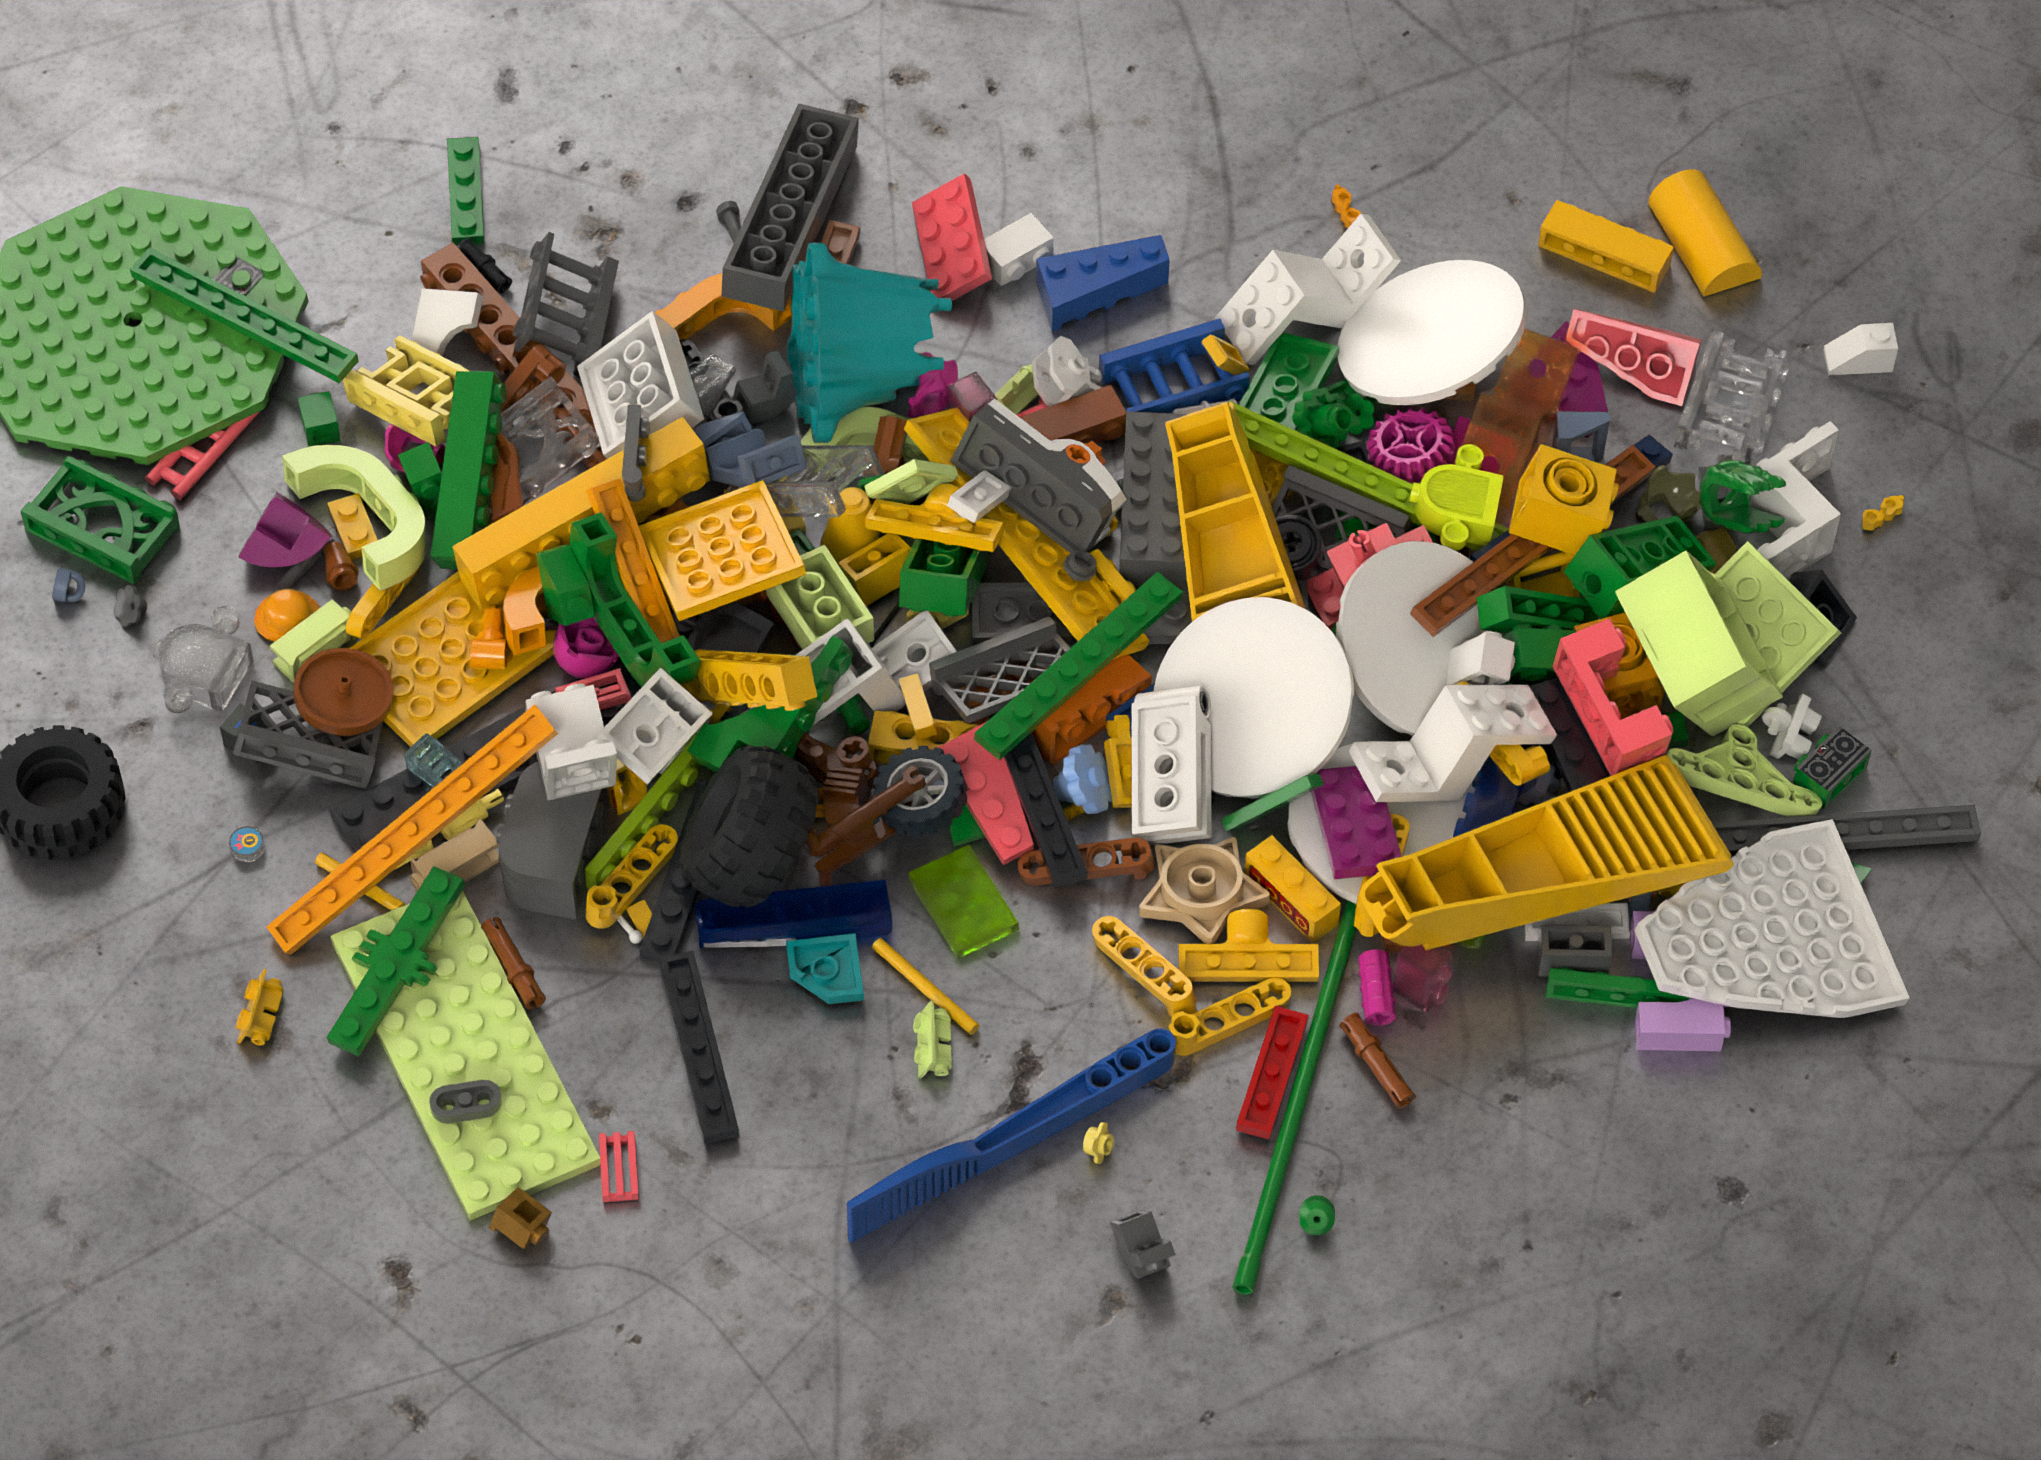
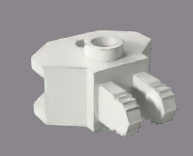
M1060 336L1032 362L1034 388L1047 406H1052L1102 388L1096 385L1102 379L1100 370L1089 366L1088 358L1083 357L1072 340ZM1042 374L1046 375L1048 379L1044 380Z

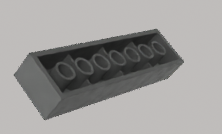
M798 103L723 266L722 297L784 312L792 294L793 265L798 264L799 261H806L808 244L815 242L857 148L858 117Z

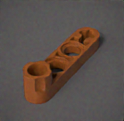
M542 345L532 348L504 382L507 396L505 403L501 404L502 430L540 382L550 388L554 384H558L565 375L566 364Z
M1134 837L1077 845L1087 870V879L1131 874L1135 879L1142 880L1148 878L1149 873L1155 870V861L1150 845L1142 838ZM1039 850L1026 852L1020 857L1018 870L1025 883L1032 886L1052 884ZM1116 851H1121L1123 863L1119 864ZM1107 852L1112 856L1111 862L1103 867L1096 866L1093 863L1094 857L1098 853ZM1140 856V860L1133 861L1135 857ZM1037 862L1039 865L1037 873L1031 874L1029 870L1031 863Z

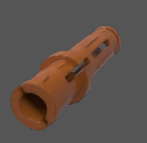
M493 917V921L496 924L494 926L490 918L482 923L481 929H483L495 954L508 974L507 980L509 984L516 988L527 1009H533L531 1001L538 1008L545 1002L546 996L534 979L535 973L533 968L524 962L502 924V920L499 917Z
M1358 1013L1348 1015L1343 1019L1344 1022L1340 1023V1027L1352 1041L1356 1055L1359 1059L1363 1058L1397 1109L1411 1104L1416 1095L1385 1054L1379 1037L1377 1035L1373 1036Z

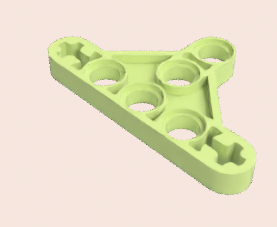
M1732 724L1724 735L1721 745L1696 754L1683 749L1673 748L1666 754L1670 757L1673 764L1677 765L1689 786L1787 817L1817 815L1822 807V801L1815 792L1791 784L1757 750L1755 733L1742 724ZM1735 738L1740 739V740L1743 741L1744 743L1739 742V741L1736 740ZM1736 760L1742 762V763L1745 764L1746 766H1744V765L1738 763ZM1704 772H1707V773L1711 774V775L1714 776L1715 778H1712V777L1708 776V775H1707L1706 773H1704ZM1736 782H1739V783L1743 784V785H1744L1745 787H1747V788H1744V787L1740 786V785L1737 784ZM1768 792L1776 795L1778 798L1770 795Z

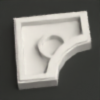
M422 289L411 341H415L420 346L443 356L447 344L457 333L464 329L477 327L483 296L474 292Z

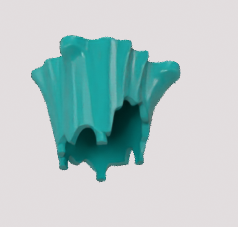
M824 243L808 244L806 261H799L798 264L793 265L792 330L787 340V363L791 366L793 373L792 385L798 392L794 399L797 416L804 417L805 424H811L814 443H829L834 436L839 421L844 416L864 406L893 401L896 399V389L919 385L920 375L930 370H943V357H930L916 353L914 346L918 342L934 338L929 315L938 311H951L952 302L951 298H937L928 291L937 290L939 287L938 279H925L916 276L857 268L836 261Z

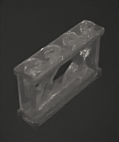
M552 376L500 414L502 417L501 432L509 442H512L518 436L530 439L544 436L542 450L536 464L519 466L523 504L529 499L539 496L545 487L557 478L565 476L571 467L583 458L591 456L600 446L597 433ZM563 404L571 416L557 420L554 409ZM537 423L536 427L539 429L529 430L530 427ZM564 426L578 427L579 433L563 444L565 438L572 435L567 431L558 432V429ZM489 495L487 507L489 508L490 514L493 516L491 497Z

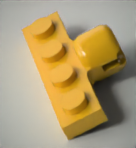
M950 483L934 486L925 502L921 505L914 506L876 499L865 517L866 529L908 536L914 539L936 541L946 545L974 548L979 551L994 552L1004 533V522L980 518L977 522L973 523L968 519L962 518L956 511L948 507L947 504L950 496L960 489Z
M1240 909L1231 912L1227 917V940L1225 943L1178 944V970L1187 976L1191 982H1262L1270 978H1281L1286 982H1318V944L1272 943L1269 940L1268 916L1260 910Z

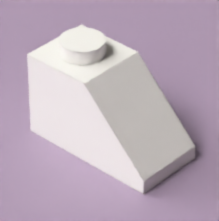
M1893 323L1861 324L1824 345L1823 350L1828 375L1893 372L1898 352Z

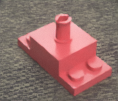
M1387 523L1368 532L1358 530L1359 536L1356 537L1355 533H1352L1349 541L1326 551L1333 568L1308 579L1307 593L1322 622L1330 630L1339 621L1340 598L1347 582L1356 569L1365 560L1392 545L1411 541L1433 543L1424 525L1397 538H1394Z

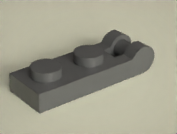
M628 405L622 478L628 500L632 502L642 500L646 494L641 466H647V446H643V439L649 438L650 421L649 418H644L641 405Z

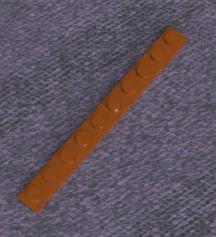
M1633 444L1605 464L1617 469L1614 483L1619 484L1614 502L1649 477L1656 468ZM1511 534L1416 604L1410 615L1434 637L1477 605L1476 597L1500 588L1550 551L1552 547Z

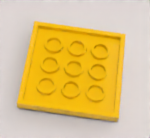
M763 480L639 525L651 561L679 622L807 575L801 557Z

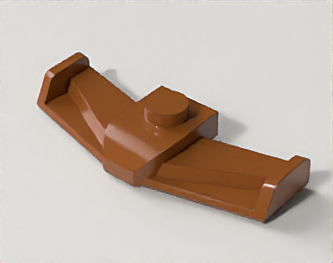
M502 432L497 434L498 461L493 465L492 470L494 491L490 497L493 522L524 506L519 475L521 459L514 443L509 442Z

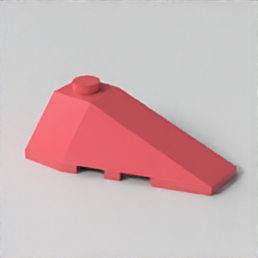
M1573 309L1565 341L1615 372L1623 380H1627L1642 390L1641 392L1650 398L1683 406L1703 341L1676 332L1578 309Z

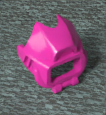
M929 352L921 353V354H924V355H928V356H930V357H934V356H933L931 353H929ZM955 360L944 361L943 370H930L919 376L918 390L914 397L908 398V405L910 407V410H908L909 418L913 419L944 411L947 404L955 401L958 390V367Z
M390 424L385 432V454L390 466L405 473L398 454L403 453L410 442L422 445L426 441L401 430L396 425ZM441 443L436 447L430 444L438 463H443L445 445Z

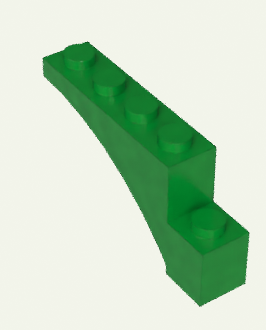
M832 636L820 654L811 663L817 697L805 701V707L786 711L784 706L766 709V705H762L716 724L710 725L705 723L687 752L697 763L714 772L720 769L722 763L729 756L744 746H767L792 758L804 732H807L813 726L815 715L821 705L831 697L834 689L833 686L838 678L850 667L854 653L843 640Z

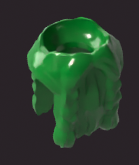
M1739 460L1722 461L1707 467V471L1700 483L1699 504L1707 518L1715 525L1725 526L1727 529L1746 534L1754 532L1764 533L1770 528L1780 527L1784 523L1785 518L1752 508L1751 495H1757L1759 492L1770 491L1774 488L1785 487L1786 482L1780 476L1771 475L1768 471L1762 470L1760 466L1746 465ZM1721 485L1732 489L1726 495L1722 504L1718 502L1717 496Z

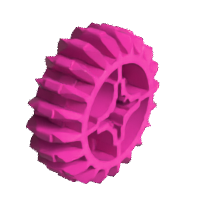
M1410 407L1408 412L1403 413L1397 409L1394 416L1385 414L1384 422L1376 421L1375 429L1369 431L1366 449L1369 451L1368 460L1369 462H1374V467L1413 484V482L1421 483L1423 476L1430 469L1439 465L1453 464V454H1455L1456 445L1453 430H1451V426H1448L1445 418H1439L1436 411L1428 414L1424 407L1418 412H1415Z

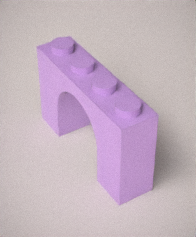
M1633 911L1630 924L1631 959H1646L1635 933V928L1642 919L1655 911ZM1694 998L1683 1002H1639L1635 1016L1637 1050L1721 1051L1724 1038H1730V1017H1724V1007L1728 1006Z

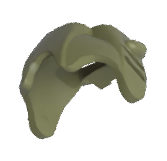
M1665 465L1656 468L1647 482L1646 491L1643 492L1639 499V510L1635 512L1636 517L1642 520L1643 523L1659 520L1649 505L1663 501L1674 516H1679L1684 524L1689 522L1694 514L1701 509L1699 504L1700 492L1695 488V474L1691 472H1668Z

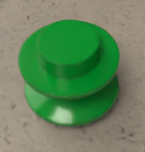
M1320 1195L1310 1196L1305 1199L1299 1209L1301 1227L1312 1235H1322L1330 1231L1335 1223V1208L1332 1202Z

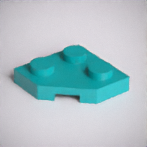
M855 933L786 941L789 973L792 980L828 1004L864 1000Z

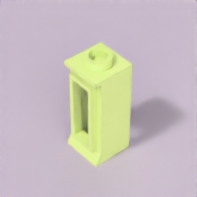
M333 599L270 645V649L278 656L273 660V664L294 683L299 668L308 658L327 649L340 648L350 641L351 637L354 640L357 639V637L346 633V624L351 611L345 606L341 608Z

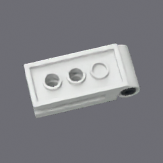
M1204 685L1138 693L1135 696L1134 703H1132V835L1146 840L1149 845L1212 838L1211 723L1206 720L1210 716L1211 705L1208 691Z

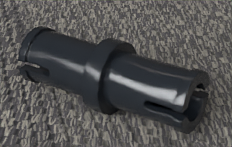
M470 238L464 239L458 244L459 250L499 295L500 293H505L510 288L512 279L495 264L496 261L490 254H485Z

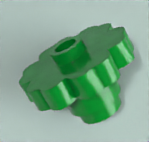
M1315 388L1305 391L1303 393V401L1295 403L1292 421L1298 427L1296 429L1297 432L1332 448L1339 447V442L1347 439V431L1353 425V414L1346 407L1345 403L1341 401L1338 393H1329L1327 388Z

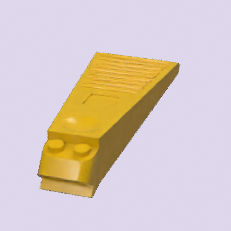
M1221 403L1165 422L1173 457L1192 622L1205 612L1219 605L1252 597L1280 599L1306 609L1255 456L1249 448L1246 434L1233 403Z
M1663 755L1415 853L1380 862L1376 865L1379 872L1366 881L1361 889L1360 897L1378 932L1384 938L1401 946L1411 947L1422 944L1425 950L1721 874L1730 870L1734 863L1730 852L1676 764H1673L1668 755Z

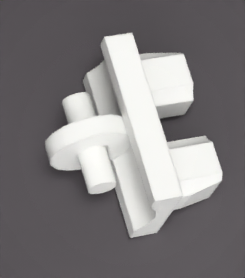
M1802 694L1797 704L1787 707L1784 703H1778L1777 707L1765 709L1762 720L1769 727L1767 732L1771 735H1777L1769 755L1779 759L1786 753L1799 760L1804 754L1809 752L1812 744L1811 740L1798 734V732L1802 730L1811 735L1818 727L1822 718L1821 715L1808 707L1811 701L1810 697Z

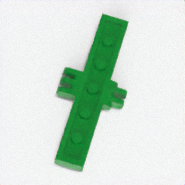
M433 866L390 936L372 929L369 930L366 937L376 943V945L362 941L359 949L369 956L356 952L352 957L356 964L369 970L326 1038L329 1044L359 1057L403 985L412 987L414 982L422 986L429 984L431 979L421 973V971L434 975L438 968L435 964L428 961L429 956L425 953V950L466 886L463 878Z

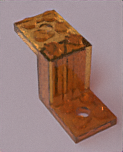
M1524 328L1515 349L1506 357L1496 388L1480 393L1462 446L1472 444L1479 447L1483 452L1484 458L1492 456L1497 459L1499 469L1495 474L1504 475L1498 505L1506 508H1511L1519 480L1524 473L1533 446L1548 440L1581 349ZM1534 359H1541L1546 364V373L1541 378L1533 376L1530 372V364Z

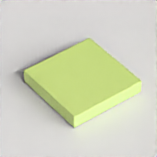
M913 459L864 487L867 497L910 504L929 494L934 486L950 483L959 476L956 466Z

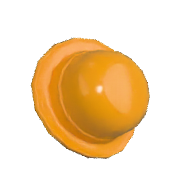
M293 589L278 590L261 602L255 612L254 624L260 635L267 640L275 642L320 607L310 595Z

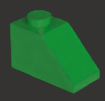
M564 544L536 553L547 617L564 626L595 617L589 583L570 546Z

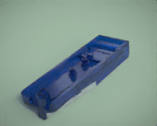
M885 879L772 892L764 902L753 907H731L716 899L700 900L695 904L699 948L786 946V941L853 933L856 934L857 939L884 936L892 931V912Z

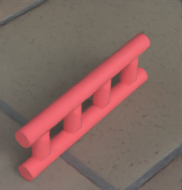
M260 411L230 425L226 431L220 430L207 436L216 442L206 453L189 445L166 455L145 476V480L152 486H155L161 478L175 485L171 491L173 497L181 500ZM181 456L196 463L185 476L171 469Z

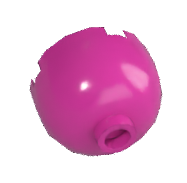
M594 617L566 626L559 624L553 641V652L561 668L571 676L581 679L610 671L619 656Z

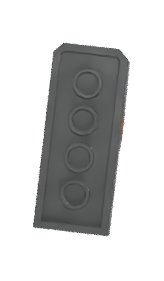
M995 398L974 414L950 462L972 479L986 470L1012 487L1008 498L1003 502L1071 554L1076 550L1088 552L1107 536L1111 530L1109 525L1117 510L1127 501L1117 482L1104 467L1106 460L1102 456V448L1093 441L1087 444L1072 439H1055L1050 441Z

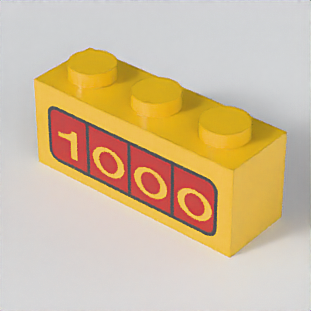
M1273 835L1246 853L1244 873L1270 893V902L1312 944L1338 926L1341 903Z

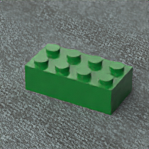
M915 539L900 571L899 607L909 608L914 612H941L950 617L965 616L991 559L992 552L979 551L974 548L957 545H946L941 542L925 539Z

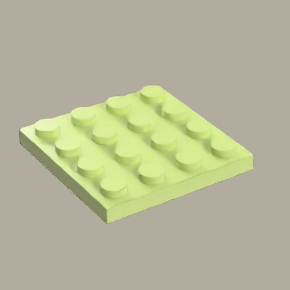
M1748 541L1714 574L1725 583L1781 693L1841 634ZM1770 705L1741 720L1738 724L1749 727Z

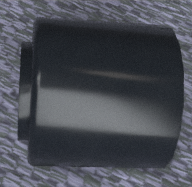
M1285 515L1277 518L1276 522L1283 543L1286 544L1290 539H1294L1295 542H1301V544L1295 546V551L1289 552L1288 547L1285 546L1295 579L1308 580L1318 575L1323 563L1322 542L1318 529L1310 520L1299 515Z

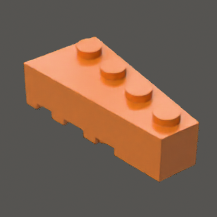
M1129 654L1113 659L1032 731L1042 759L1055 766L1064 757L1069 755L1071 748L1083 745L1105 729L1106 716L1151 686L1152 676Z

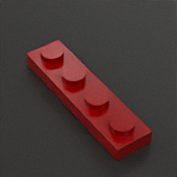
M1278 1006L1274 1007L1236 1123V1131L1270 1140L1306 1030L1308 1014Z

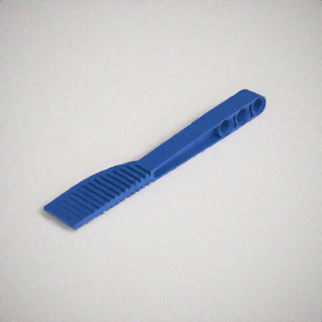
M1165 1029L1151 1030L1092 1064L977 1138L951 1144L924 1155L871 1186L847 1202L848 1240L855 1242V1240L864 1237V1235L870 1234L874 1229L881 1228V1225L888 1224L891 1219L893 1221L898 1219V1215H905L907 1210L913 1211L916 1205L918 1207L922 1206L924 1200L928 1203L932 1200L933 1195L935 1198L939 1197L941 1190L943 1193L949 1191V1186L952 1189L956 1188L957 1181L960 1184L965 1183L966 1176L971 1180L974 1178V1171L977 1175L986 1172L1102 1110L1166 1073L1173 1067L1175 1062L1176 1039L1174 1035ZM1155 1049H1163V1050H1165L1166 1052H1164V1053H1157V1052H1154L1153 1050H1155ZM1134 1066L1137 1069L1127 1070L1124 1067ZM1096 1083H1105V1084H1107L1108 1086H1105V1087H1097V1086H1095L1094 1084H1096Z

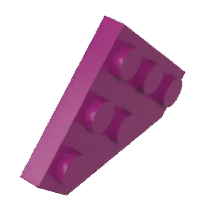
M1567 321L1560 326L1509 381L1508 389L1555 419L1557 411L1608 413L1598 362L1565 341L1570 324ZM1593 432L1584 437L1589 438Z

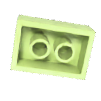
M825 544L800 556L807 575L766 589L768 598L802 650L847 618L867 643L874 641L873 616Z

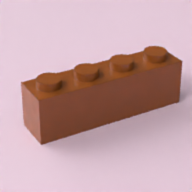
M1111 385L1020 417L1050 441L1055 439H1072L1085 444L1091 441L1097 444L1106 440L1117 439L1126 432V410Z

